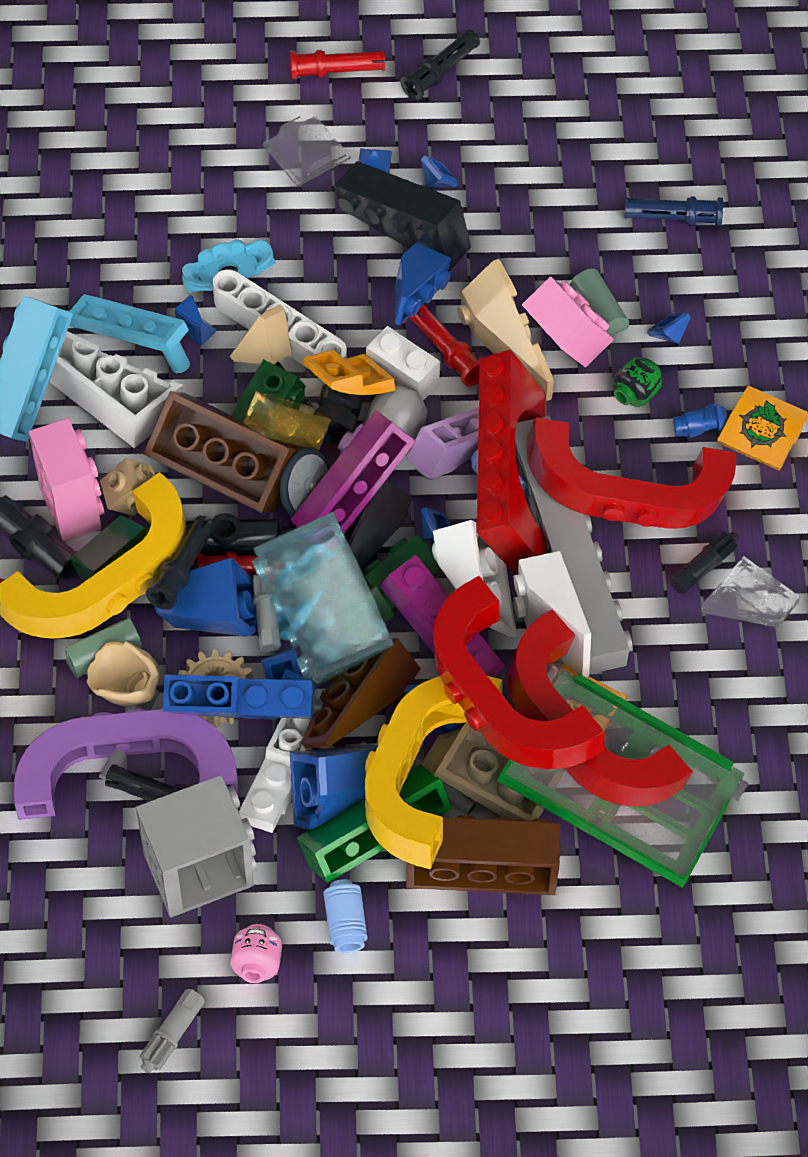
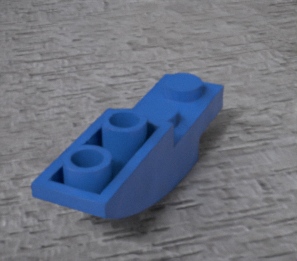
M165 675L163 712L244 719H312L314 682L312 680L240 679L238 676Z

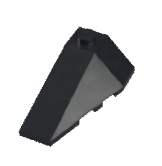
M386 479L332 549L337 554L344 552L349 556L354 565L353 571L326 587L317 603L329 604L399 529L401 523L408 515V508L413 500L411 496Z

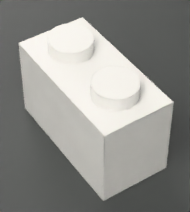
M387 326L366 347V355L394 378L395 385H403L413 389L420 394L422 400L439 385L440 361Z

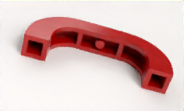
M535 417L527 436L529 467L538 484L550 497L563 506L585 515L605 518L609 521L635 523L644 527L679 529L703 522L718 509L732 484L736 471V452L702 447L692 466L693 482L683 486L663 485L601 474L586 468L574 457L570 449L569 423Z
M480 576L457 588L445 600L437 614L434 624V655L438 674L444 683L445 693L453 704L459 703L462 707L469 726L474 731L479 729L492 747L503 756L516 763L533 768H567L583 763L603 752L605 731L584 705L558 719L549 721L532 720L522 716L513 709L467 650L469 642L476 634L500 621L499 600Z
M553 609L540 616L526 629L514 652L508 670V687L516 710L522 716L537 721L558 719L573 711L553 687L547 674V666L565 656L575 638L574 633ZM670 744L643 759L623 758L612 753L604 746V751L578 765L565 768L570 776L591 794L608 802L624 806H648L665 801L681 791L693 773Z

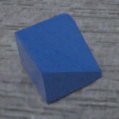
M189 295L175 308L176 318L184 320L189 329L185 335L199 345H203L216 333V328L201 318L192 295Z

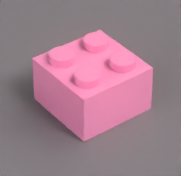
M550 276L522 304L556 344L585 368L614 340L606 331L610 325L600 314L595 313L589 306L590 303L565 280L559 284Z

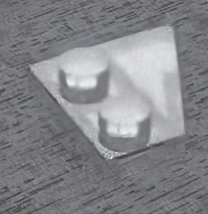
M743 557L701 605V610L706 614L778 628L800 602V596L749 559Z

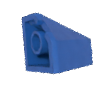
M232 558L189 571L190 581L186 587L179 590L176 595L177 603L172 609L163 610L154 606L156 613L174 628L244 637L253 635L256 631L257 616L256 606L253 603V578Z
M368 744L290 752L294 826L304 829H315L365 798L366 760L370 751L376 752L378 745Z

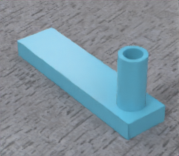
M83 294L69 311L73 313L69 324L72 327L162 351L174 373H182L190 366V361L180 343V340L189 330L184 320Z

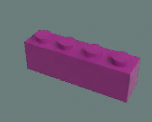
M375 410L290 520L309 538L332 550L416 441L378 410Z
M414 555L389 574L380 585V588L434 654L435 620L441 606L449 595L417 555ZM479 633L471 639L467 650L486 675L495 678L506 666Z

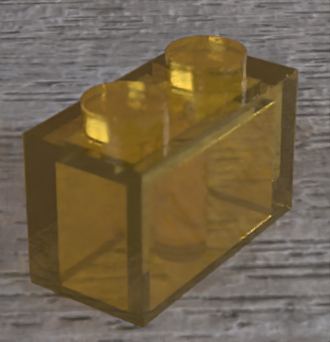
M256 391L244 424L264 437L319 450L331 419L310 406Z

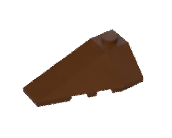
M398 638L349 643L329 672L328 677L332 681L329 689L322 690L319 697L323 703L322 708L313 714V718L310 720L301 742L305 749L330 747L402 696L408 685H413V680L421 668Z

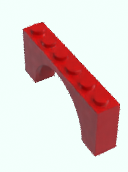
M507 350L480 358L476 532L506 566L515 573L518 572L520 559L545 554V535L535 522L526 502L519 479L515 455L516 425L518 422L532 420L535 417H545V392L512 350Z

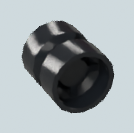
M324 384L318 399L319 407L315 410L310 430L312 434L324 443L339 445L341 439L348 431L352 434L355 431L364 396L339 392Z

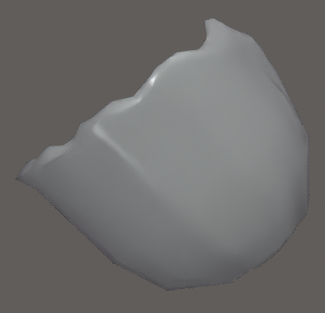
M395 385V391L375 396L363 417L362 424L364 425L374 411L378 410L416 440L421 428L426 424L428 410L418 392L403 385Z

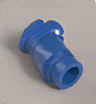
M712 403L707 405L704 410L701 408L673 417L675 436H683L690 439L703 434L705 431L716 428L718 431H721L727 421L725 408Z

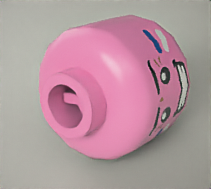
M253 924L240 930L235 935L230 960L233 971L250 983H259L272 978L277 974L282 952L280 937L270 927L262 924Z

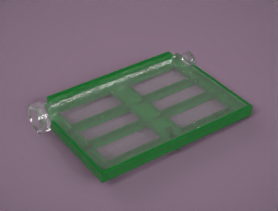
M554 663L548 673L551 684L573 710L582 705L585 706L605 731L604 746L609 751L627 759H643L670 744L693 773L681 791L665 801L648 806H624L603 800L579 785L565 768L539 769L524 766L509 759L497 781L683 888L731 798L739 801L749 782L742 779L745 773L733 767V761L579 673L577 676H574Z

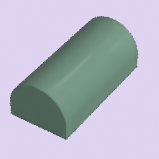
M584 270L572 279L570 286L577 290L590 303L589 306L593 311L600 314L610 325L606 330L610 335L629 327V320L598 270Z
M126 618L66 646V662L74 676L78 679L87 674L89 665L95 659V654L106 643H125V641H128L139 648H142V643L131 619Z

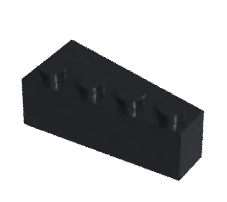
M356 161L334 185L338 204L342 210L408 249L418 242L450 257L449 272L471 248L461 202L458 199Z

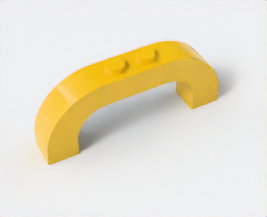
M159 472L132 491L137 512L151 525L148 534L139 544L78 587L60 593L45 592L34 587L19 571L1 582V617L17 630L32 636L65 638L87 632L102 624L113 615L121 613L128 604L141 595L146 594L149 585L155 583L160 576L159 569L161 565L171 561L188 533L181 500L174 486Z
M440 676L423 682L403 697L397 705L389 724L384 723L378 736L376 752L370 751L365 765V772H367L365 778V813L373 836L384 849L395 857L427 869H431L443 841V817L409 806L401 799L399 793L425 737L442 725L451 723L465 724L467 722L464 710L459 703L453 704L447 697L444 683ZM488 676L502 694V679Z

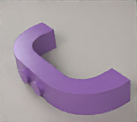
M138 708L131 710L129 713L119 714L100 712L90 717L75 718L57 724L39 735L26 749L20 759L14 779V801L19 820L56 816L54 791L61 774L77 762L108 758L113 754L115 748L123 751L126 755L156 752L180 754L195 765L200 775V783L222 775L227 788L233 786L239 796L235 759L224 736L212 724L196 715L163 712V709L147 710Z

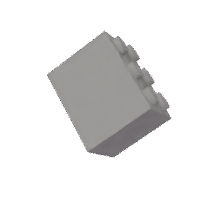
M222 775L136 807L143 853L170 918L254 886L253 872L257 871L256 862L253 857L256 855L252 842L255 839L249 820L247 818L241 819L238 810L241 805L235 788L233 786L227 788Z

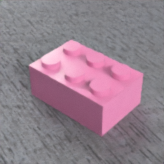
M67 418L29 431L39 487L61 540L65 542L102 529L99 515L104 514V508L99 497L101 496V490L96 479L98 471L92 456L87 458L84 451L87 447L81 430L74 431L70 419Z

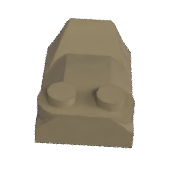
M467 722L452 732L439 734L421 763L435 777H439L443 782L499 814L500 817H509L514 821L530 822L531 820L539 819L545 809L497 781L509 759L493 748L479 729L474 731ZM527 766L523 774L554 792L564 772L560 769H539Z

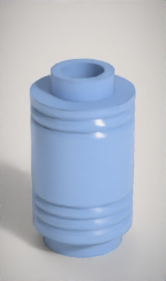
M342 879L334 881L323 892L330 944L334 946L335 951L341 953L361 950L364 948V942L368 938L361 888L359 885L352 884L351 880Z

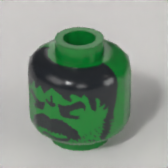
M634 357L629 359L612 378L615 398L623 405L634 407L646 405L662 387L660 368L648 358Z

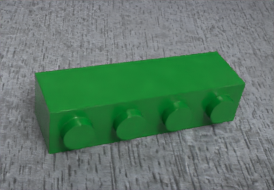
M421 764L409 771L399 793V796L405 803L417 810L438 816L452 809L439 777H435ZM365 798L317 828L310 829L296 837L309 868L327 883L384 850L368 826L365 813Z

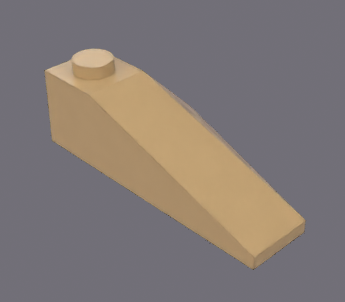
M500 259L494 260L461 291V306H458L459 318L463 325L468 324L473 335L493 354L512 350L545 392V401L551 400L554 384L552 374L537 342H530L529 320L526 313L519 315L513 298L517 296V292Z

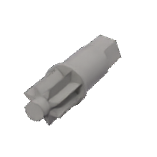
M260 568L257 570L258 575H253L252 579L253 603L256 606L260 650L272 652L279 650L281 646L277 613L278 597L276 596L274 574L269 575L267 568Z
M192 989L184 991L159 1030L154 1032L153 1037L139 1057L142 1058L141 1061L143 1062L140 1066L142 1070L150 1073L153 1069L161 1070L173 1050L177 1048L178 1041L205 1003L202 995Z

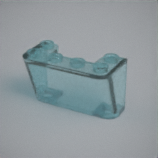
M333 512L254 548L258 558L253 559L252 563L260 580H263L264 584L270 582L274 588L276 595L271 597L272 603L279 617L285 614L291 627L285 629L293 648H301L302 656L296 658L303 676L307 680H313L319 685L395 646Z

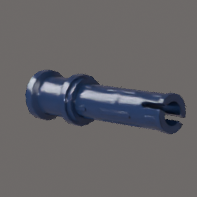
M690 196V198H687V201L632 199L625 197L624 219L686 220V224L694 226L696 222L715 223L716 227L722 226L723 197H718L717 200H697L695 196Z

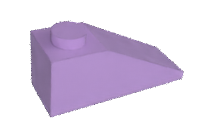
M479 407L422 427L406 459L429 480L455 470L478 450Z

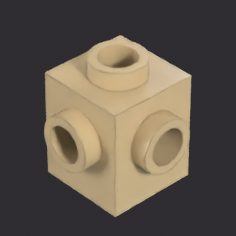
M125 458L100 480L107 508L133 516L137 514L132 491L155 475L152 465Z

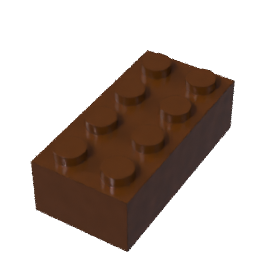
M170 391L143 454L261 513H275L281 501L280 478L283 468L289 458L300 448L187 393Z
M460 815L455 818L443 817V841L431 869L407 862L406 888L555 895L560 866L561 823H552L547 819H534L530 822L514 821L509 817L485 820L476 819L470 815Z

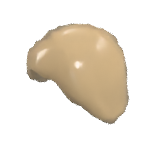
M125 641V643L110 642L106 643L95 654V659L87 670L88 679L86 683L96 695L103 697L109 702L122 707H133L147 703L154 697L160 681V673L156 660L149 652L128 641Z

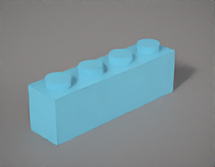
M23 295L21 303L15 309V320L10 334L3 343V354L0 359V434L28 442L30 437L29 431L32 430L73 313Z

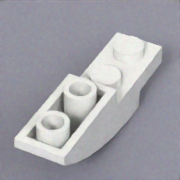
M313 704V714L322 707ZM281 718L266 748L265 760L239 810L241 819L247 818L251 826L273 833L281 814L285 815L292 801L290 752L313 750V748L305 749L301 744L311 719Z

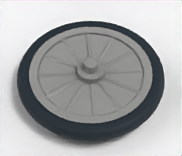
M303 448L296 451L283 468L280 478V498L285 511L291 517L294 516L330 469L328 460L317 449Z

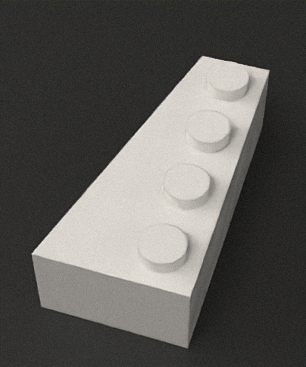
M68 331L49 380L52 385L133 448L152 435L170 391L183 392L182 384L173 380L170 383L157 378L156 372L147 368L142 371L127 364L126 358L117 354L112 356L99 351L98 345Z

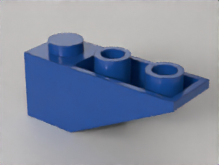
M418 242L402 254L395 281V324L401 325L409 316L414 317L419 308L424 303L428 304L438 290L446 288L451 277V272L448 271L451 261L450 257Z

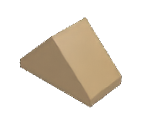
M281 304L258 317L230 355L234 362L261 364L264 359L275 364L292 354L285 309Z

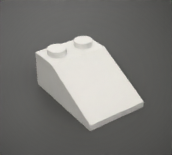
M469 520L433 531L435 541L432 545L433 556L455 589L480 576L499 600L500 621L489 628L509 637L517 636L506 564L476 532L477 523Z
M557 551L520 559L518 575H514V586L518 597H514L513 602L517 617H523L528 628L536 619L553 609L575 635L567 654L560 659L577 674L589 677L591 632L561 552Z

